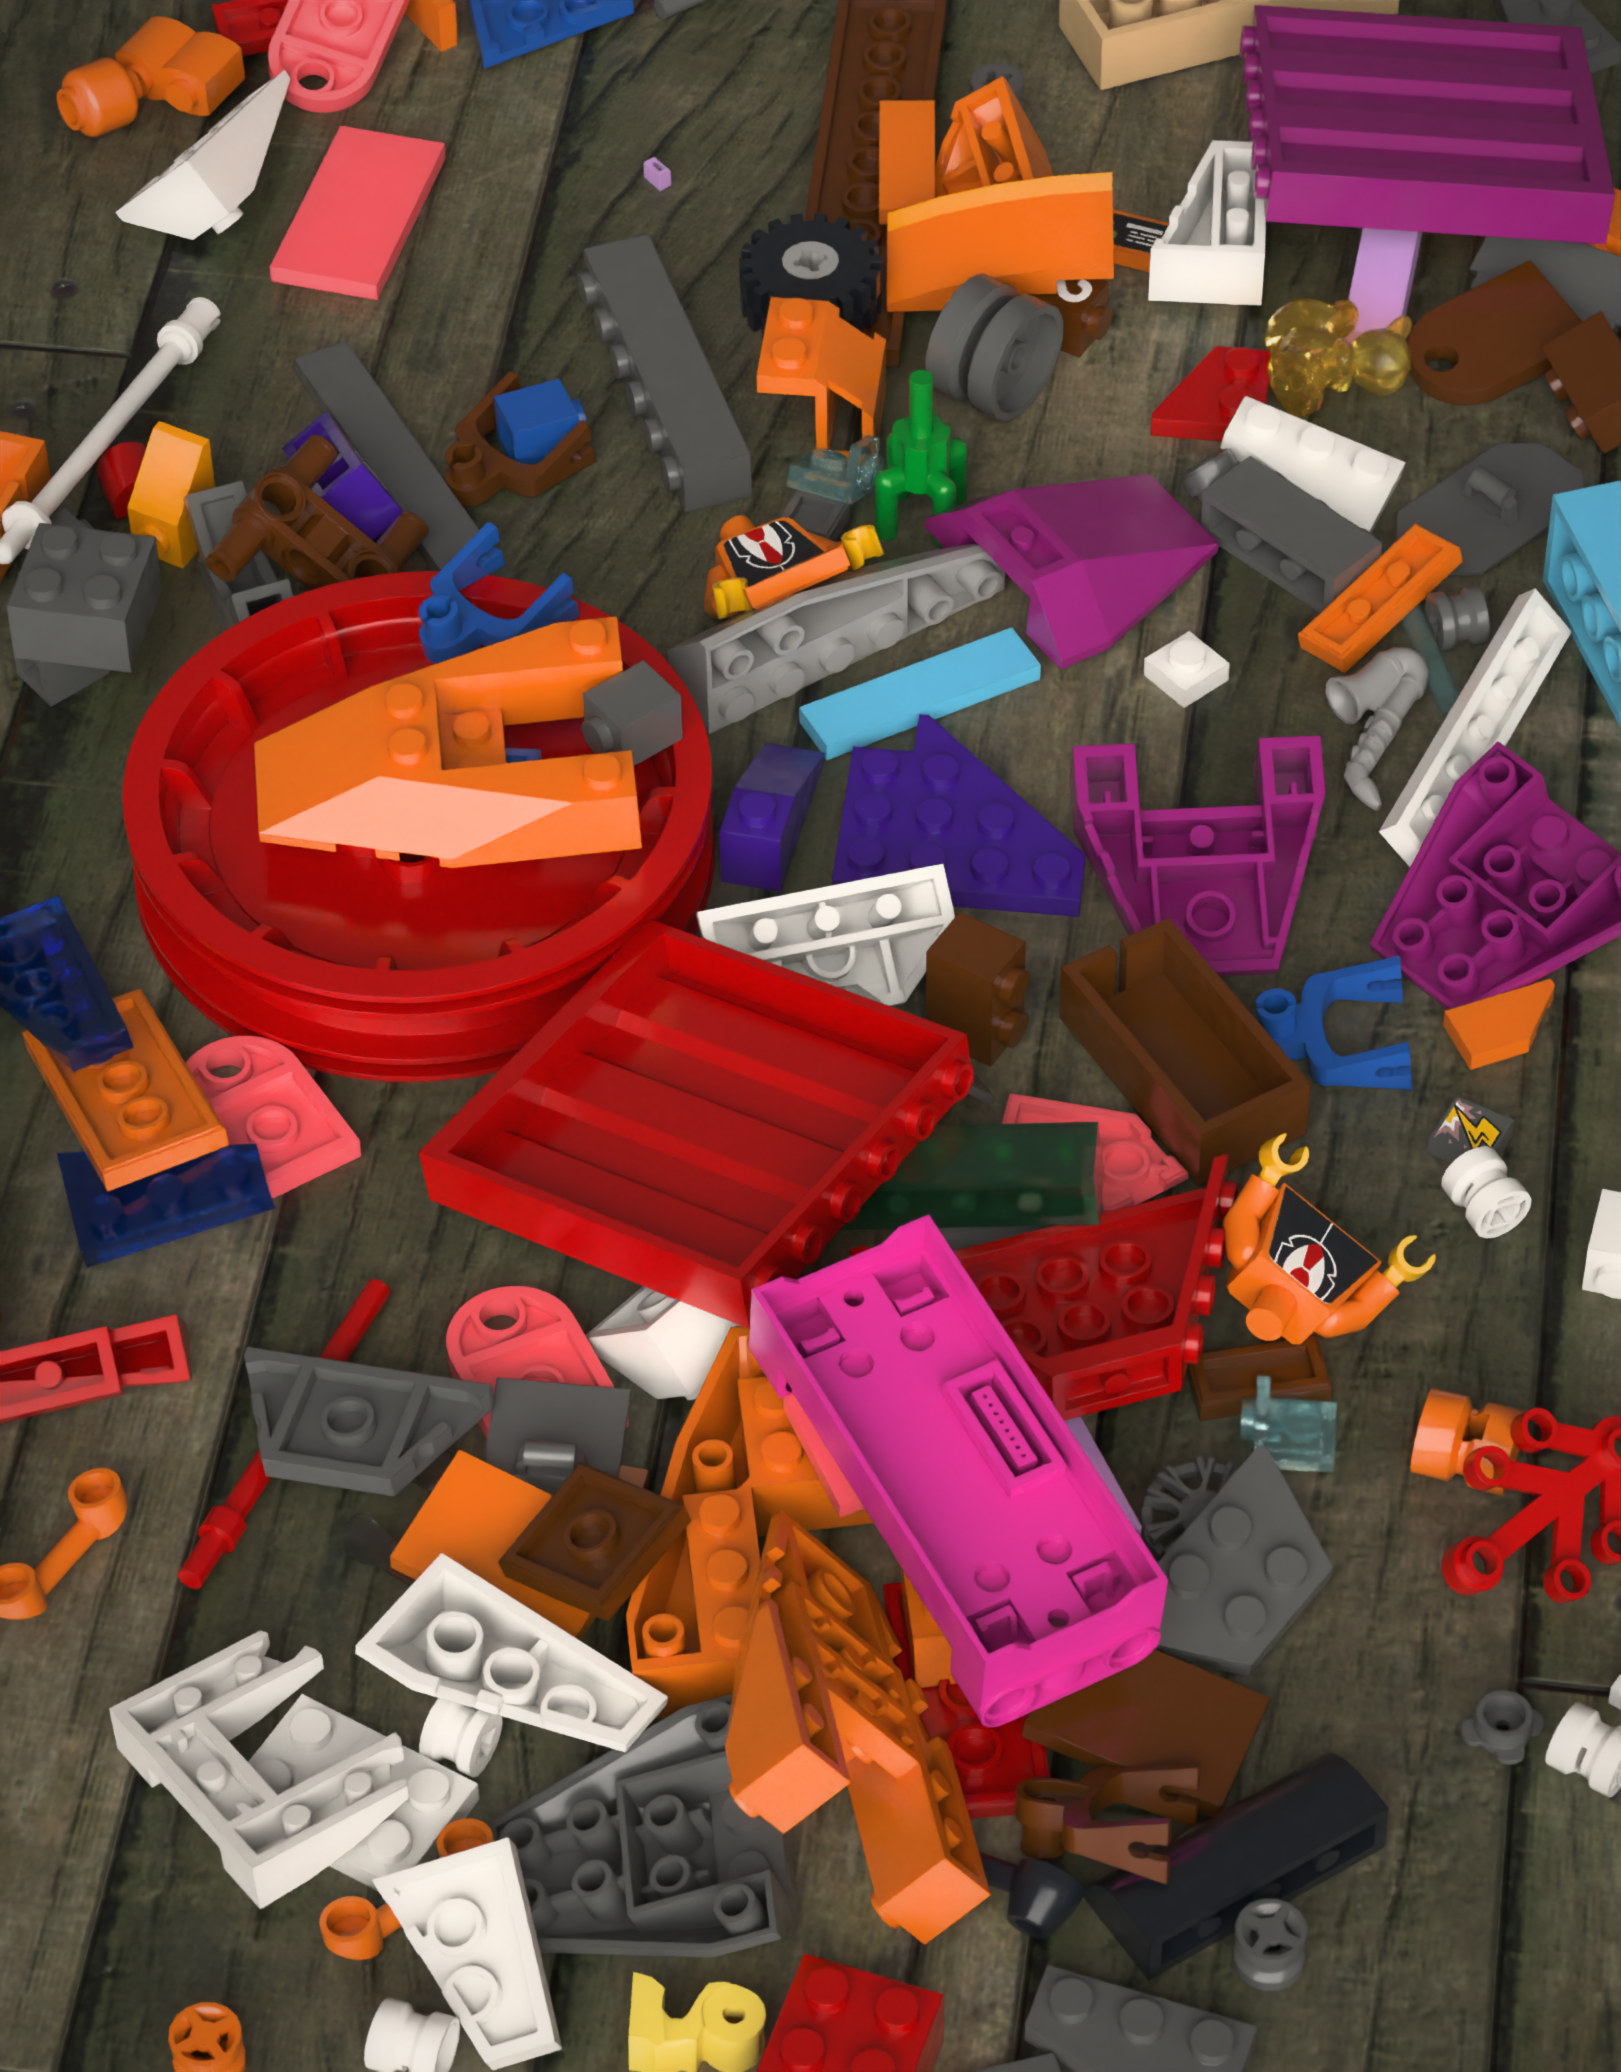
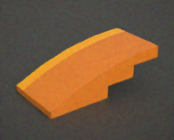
M1112 172L1049 176L994 184L940 196L887 213V312L942 311L954 292L969 278L981 273L1015 287L1019 295L1024 293L1028 295L1057 294V280L1114 279Z

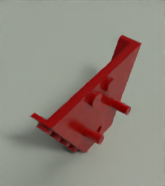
M1228 1154L1214 1157L1207 1187L953 1251L1064 1421L1182 1390L1188 1363L1199 1365L1204 1343V1324H1198L1200 1315L1211 1316L1216 1292V1276H1210L1211 1267L1222 1269L1226 1255L1225 1229L1221 1228L1226 1214L1239 1195V1183L1228 1181ZM865 1245L851 1248L850 1257L870 1248Z

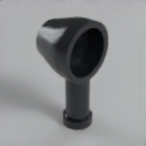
M979 1852L988 1885L1009 1892L1008 1922L1028 1936L1037 1939L1049 1938L1071 1917L1085 1893L1083 1886L1078 1880L1066 1871L1045 1861L1024 1858L1017 1865Z

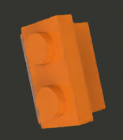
M771 297L757 370V393L815 397L816 465L874 469L886 396V339L875 332L874 338L871 339L840 318V308L829 301ZM839 396L862 410V452L831 450Z

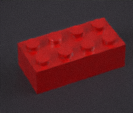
M804 1953L756 2072H932L944 2041V1994Z

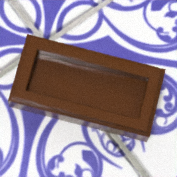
M1317 1335L1309 1336L1300 1345L1282 1340L1202 1352L1199 1365L1189 1363L1187 1365L1186 1374L1199 1421L1331 1402L1332 1385Z

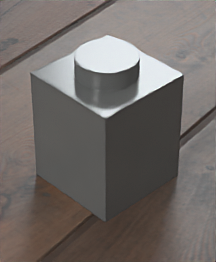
M644 660L583 693L585 721L581 726L582 733L588 746L596 754L632 750L633 766L683 739L681 695Z

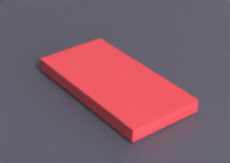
M340 126L270 265L271 282L378 300L446 159L445 143Z

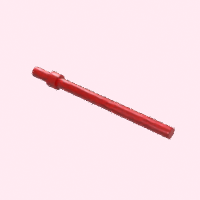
M370 1279L318 1358L348 1362L391 1295L389 1287L384 1282L377 1279ZM260 1448L222 1506H214L199 1527L198 1535L200 1540L178 1572L179 1580L187 1587L200 1589L223 1553L233 1552L246 1532L247 1524L245 1519L272 1479V1477L265 1475Z

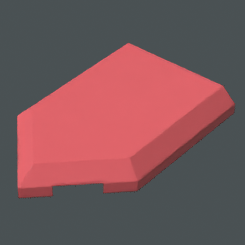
M1010 1093L983 1196L1039 1206L1102 1199L1103 1211L1106 1213L1138 1205L1188 1180V1172L1174 1156H1167L1151 1138V1130L1137 1114Z

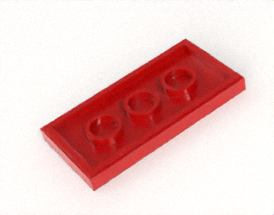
M901 1583L883 1584L886 1617L903 1650L892 1660L901 1669L904 1682L910 1678L914 1681ZM950 1679L941 1680L939 1686L921 1688L929 1707L919 1714L930 1740L938 1735L947 1743L952 1753L969 1818L1015 1815L1016 1786L1030 1778H1050L1046 1747L1021 1737L1029 1713L997 1727H986L979 1720L958 1684H950Z

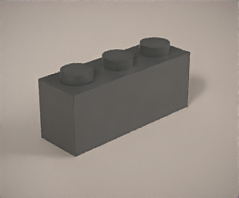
M1251 456L1202 490L1201 526L1219 543V546L1319 613L1381 556L1382 542L1369 531L1358 527L1332 510L1323 501L1315 499L1288 481L1282 474L1271 470Z

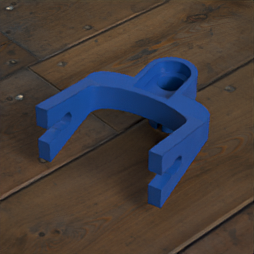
M488 521L450 562L431 579L432 596L424 600L419 607L420 620L423 622L419 629V636L424 656L430 662L437 664L472 652L481 644L487 647L553 623L568 622L578 618L577 602L569 597L575 592L572 578L563 572L517 619H501L474 606L459 591L505 566L502 551L494 546L500 541L497 527Z
M1400 955L1314 974L1308 978L1303 987L1302 1004H1296L1295 996L1291 992L1280 988L1266 990L1257 997L1255 1003L1257 1015L1255 1019L1290 1060H1307L1310 1074L1319 1084L1323 1086L1412 1090L1409 1042L1348 1056H1339L1330 1048L1323 1029L1326 1011L1330 1004L1336 1000L1403 1003L1402 980H1394L1402 979Z

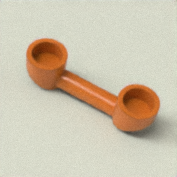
M95 1468L80 1474L73 1480L68 1489V1499L78 1520L34 1569L20 1562L0 1566V1617L6 1619H27L40 1615L48 1607L45 1597L96 1540L109 1537L119 1528L125 1518L128 1505L125 1489L115 1471L107 1468Z
M472 1818L456 1820L445 1826L437 1837L436 1846L439 1859L494 1842V1837L490 1827L480 1820ZM358 1896L342 1897L331 1902L323 1910L319 1920L326 1947L336 1955L355 1960L371 1959L379 1955L384 1949L383 1939L402 1927L387 1902L378 1909H375L370 1901Z

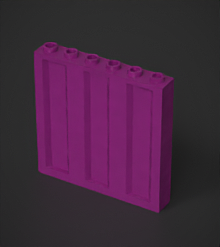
M1254 5L1252 26H1242L1240 59H1244L1242 83L1243 86H1247L1245 112L1250 114L1248 141L1253 142L1251 169L1256 170L1254 198L1263 199L1266 222L1606 244L1615 192L1582 27Z

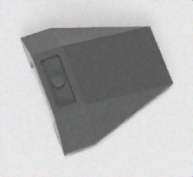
M733 1693L681 1708L644 1730L626 1752L612 1749L489 1823L494 1842L509 1837L516 1845L540 1953L714 1958L783 1938L799 1913L790 1830L783 1834L762 1816L750 1817L737 1805L729 1791L728 1784L732 1778L725 1751V1742Z

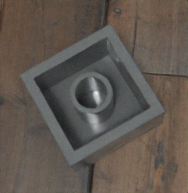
M39 523L6 606L14 658L132 673L162 591L156 537Z

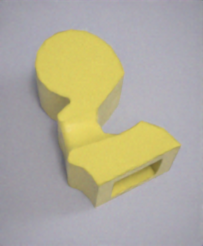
M633 1972L629 2024V2071L697 2072L701 2062L706 2061L710 2066L721 2072H745L754 2067L764 2053L765 2006L759 1996L747 1988L730 1984V1982H713L707 1984L690 2011L683 2018H670L665 2012V1988L653 1977Z

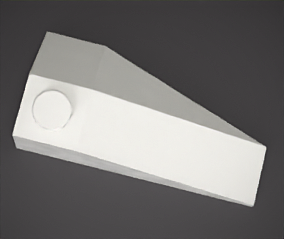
M443 1553L433 1561L357 1643L355 1649L357 1655L411 1690L623 1752L630 1748L665 1708L668 1701V1696Z

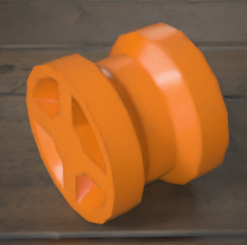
M200 2002L186 2007L176 2015L169 2027L168 2036L169 2047L173 2055L174 2072H245L247 2056L242 2043V2027L237 2015L228 2007L215 2002ZM198 2051L208 2052L211 2058L199 2057Z

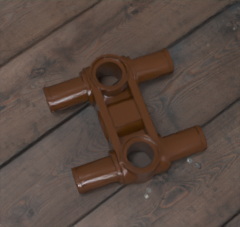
M314 434L305 441L283 467L277 466L272 468L259 479L249 494L234 510L233 526L208 555L206 565L221 580L232 582L261 549L309 590H313L330 584L356 579L355 577L363 578L404 572L403 565L426 538L429 528L414 513L403 511L376 543L311 490L337 458V451L333 445L323 437ZM263 501L274 504L280 510L281 515L270 512L264 506Z

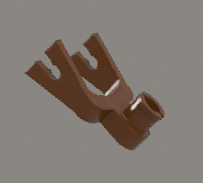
M510 370L456 425L457 442L449 446L445 453L448 465L445 472L446 483L464 507L483 504L502 488L525 497L538 496L545 490L596 462L594 448L587 444L592 439L590 425L581 420L538 464H523L497 451L482 436L496 429L494 396L521 389L518 375Z
M1201 1762L1127 1767L1102 1766L1086 1773L1079 1782L1049 1777H1036L1024 1780L1016 1786L1015 1818L1022 1824L1020 1851L1029 1857L1050 1859L1061 1856L1064 1850L1069 1853L1082 1855L1167 1884L1170 1879V1856L1156 1854L1152 1851L1139 1852L1133 1848L1132 1842L1168 1846L1171 1841L1172 1820L1192 1827L1198 1825L1200 1800L1187 1798L1182 1795L1169 1796L1163 1792L1162 1786L1197 1790L1201 1781ZM1117 1803L1128 1804L1166 1817L1094 1821L1102 1810Z

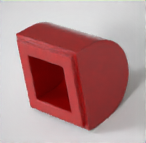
M124 442L111 447L102 455L97 464L98 483L116 520L128 517L127 507L147 448L138 442Z

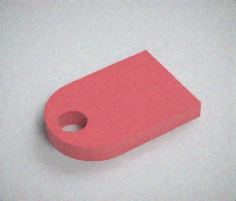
M289 0L269 45L268 66L270 79L285 70L291 80L284 99L290 104L306 111L330 113L355 105L371 90L410 0ZM309 75L321 76L328 82L323 88L317 90H309L299 84L302 78Z
M233 1036L217 1040L202 1047L186 1061L188 1068L225 1127L229 1146L211 1152L207 1156L247 1210L361 1157L359 1138L298 1058L282 1044L258 1036ZM223 1066H235L242 1069L240 1073L229 1078H219L211 1074Z
M505 1286L485 1291L467 1301L455 1313L448 1326L446 1347L448 1365L453 1379L492 1384L494 1394L497 1378L615 1388L571 1310L560 1299L543 1290L526 1286ZM498 1315L510 1316L517 1321L512 1327L504 1330H493L484 1325L488 1319ZM492 1410L478 1422L486 1439H488Z

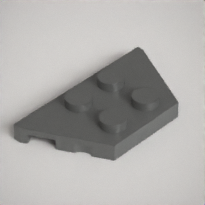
M247 1347L244 1353L251 1388L253 1412L258 1430L257 1436L265 1475L268 1477L394 1497L487 1415L495 1404L492 1384Z
M1262 1444L1258 1445L1159 1560L1158 1565L1167 1577L1168 1584L1160 1628L1161 1639L1155 1649L1163 1650V1653L1187 1663L1205 1662L1213 1666L1215 1670L1249 1676L1330 1580L1333 1566L1270 1451Z

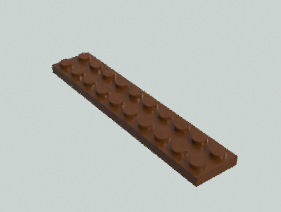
M948 0L838 1L804 221H814L815 213L827 214V222L835 223L837 218L841 217L850 220L851 231L861 226L868 231V240L875 239L879 245V254L882 255L881 313H877V322L871 329L863 326V333L873 339L875 332L886 339V366H900L907 312H887V225L879 224L880 101L936 99Z

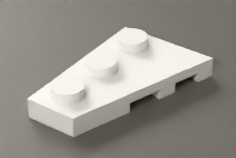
M1248 396L1244 397L1226 429L1220 447L1221 449H1230L1236 460L1240 463L1250 456L1271 470L1279 472L1288 481L1315 499L1323 501L1332 510L1358 527L1366 529L1371 534L1401 478L1406 463Z
M509 1837L372 1880L383 1899L389 1904L399 1920L412 1946L421 1956L438 1983L443 1996L456 2017L460 2020L461 2025L482 2059L492 2070L562 2049L516 1845Z

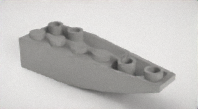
M977 543L937 549L872 564L830 577L756 611L753 608L749 612L739 614L667 649L668 663L686 685L703 719L706 732L711 734L731 723L743 720L749 714L782 698L790 697L798 690L833 673L841 672L849 665L882 649H887L898 641L930 625L938 624L947 617L979 601L991 598L994 594L1005 589V572Z

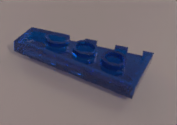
M59 895L0 918V1006L72 1071H77L89 1065L104 1063L113 1056L134 1048L128 1029Z

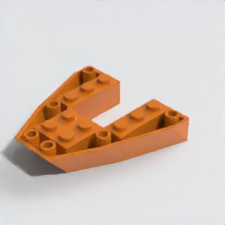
M743 1326L730 1327L676 1440L660 1494L684 1505L691 1521L633 1591L626 1612L632 1674L668 1696L667 1705L656 1718L668 1717L683 1707L733 1693L739 1648L761 1562L758 1537L767 1536L771 1518L775 1514L783 1510L807 1531L873 1524L865 1509L839 1518L784 1411V1399L777 1395L748 1347L750 1329ZM897 1561L914 1681L920 1688L939 1686L940 1681L943 1679H950V1684H957L950 1671L952 1648Z

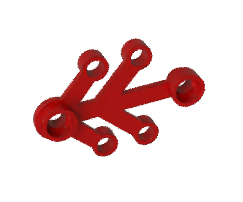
M1533 1408L1517 1415L1512 1421L1510 1433L1514 1444L1520 1450L1527 1453H1535L1549 1448L1582 1457L1583 1460L1568 1472L1512 1461L1504 1450L1494 1445L1484 1446L1467 1455L1463 1464V1473L1467 1482L1473 1488L1486 1491L1499 1487L1537 1495V1497L1486 1538L1471 1536L1453 1543L1446 1549L1441 1562L1442 1574L1449 1587L1459 1594L1470 1596L1493 1588L1502 1577L1504 1560L1554 1521L1551 1563L1543 1576L1544 1590L1550 1599L1560 1604L1570 1603L1583 1598L1591 1587L1590 1572L1580 1562L1585 1495L1599 1483V1527L1591 1534L1590 1549L1593 1556L1604 1565L1621 1563V1458L1617 1455L1614 1448L1615 1439L1621 1444V1416L1604 1418L1595 1423L1589 1430L1557 1423L1555 1417L1546 1409ZM1529 1420L1534 1421L1541 1430L1540 1441L1533 1439L1529 1434ZM1482 1457L1488 1459L1493 1465L1494 1475L1492 1479L1486 1477L1481 1470L1480 1462ZM1609 1532L1615 1534L1620 1542L1618 1554L1613 1552L1608 1545L1607 1537ZM1475 1552L1483 1560L1485 1574L1478 1572L1474 1567L1473 1555ZM1562 1570L1568 1572L1573 1579L1574 1586L1572 1592L1567 1591L1561 1583L1560 1576Z

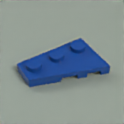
M467 0L484 69L634 13L633 0Z

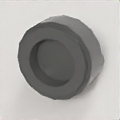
M1225 448L1192 466L1181 475L1182 478L1180 480L1190 497L1197 496L1202 504V490L1239 465L1232 451Z

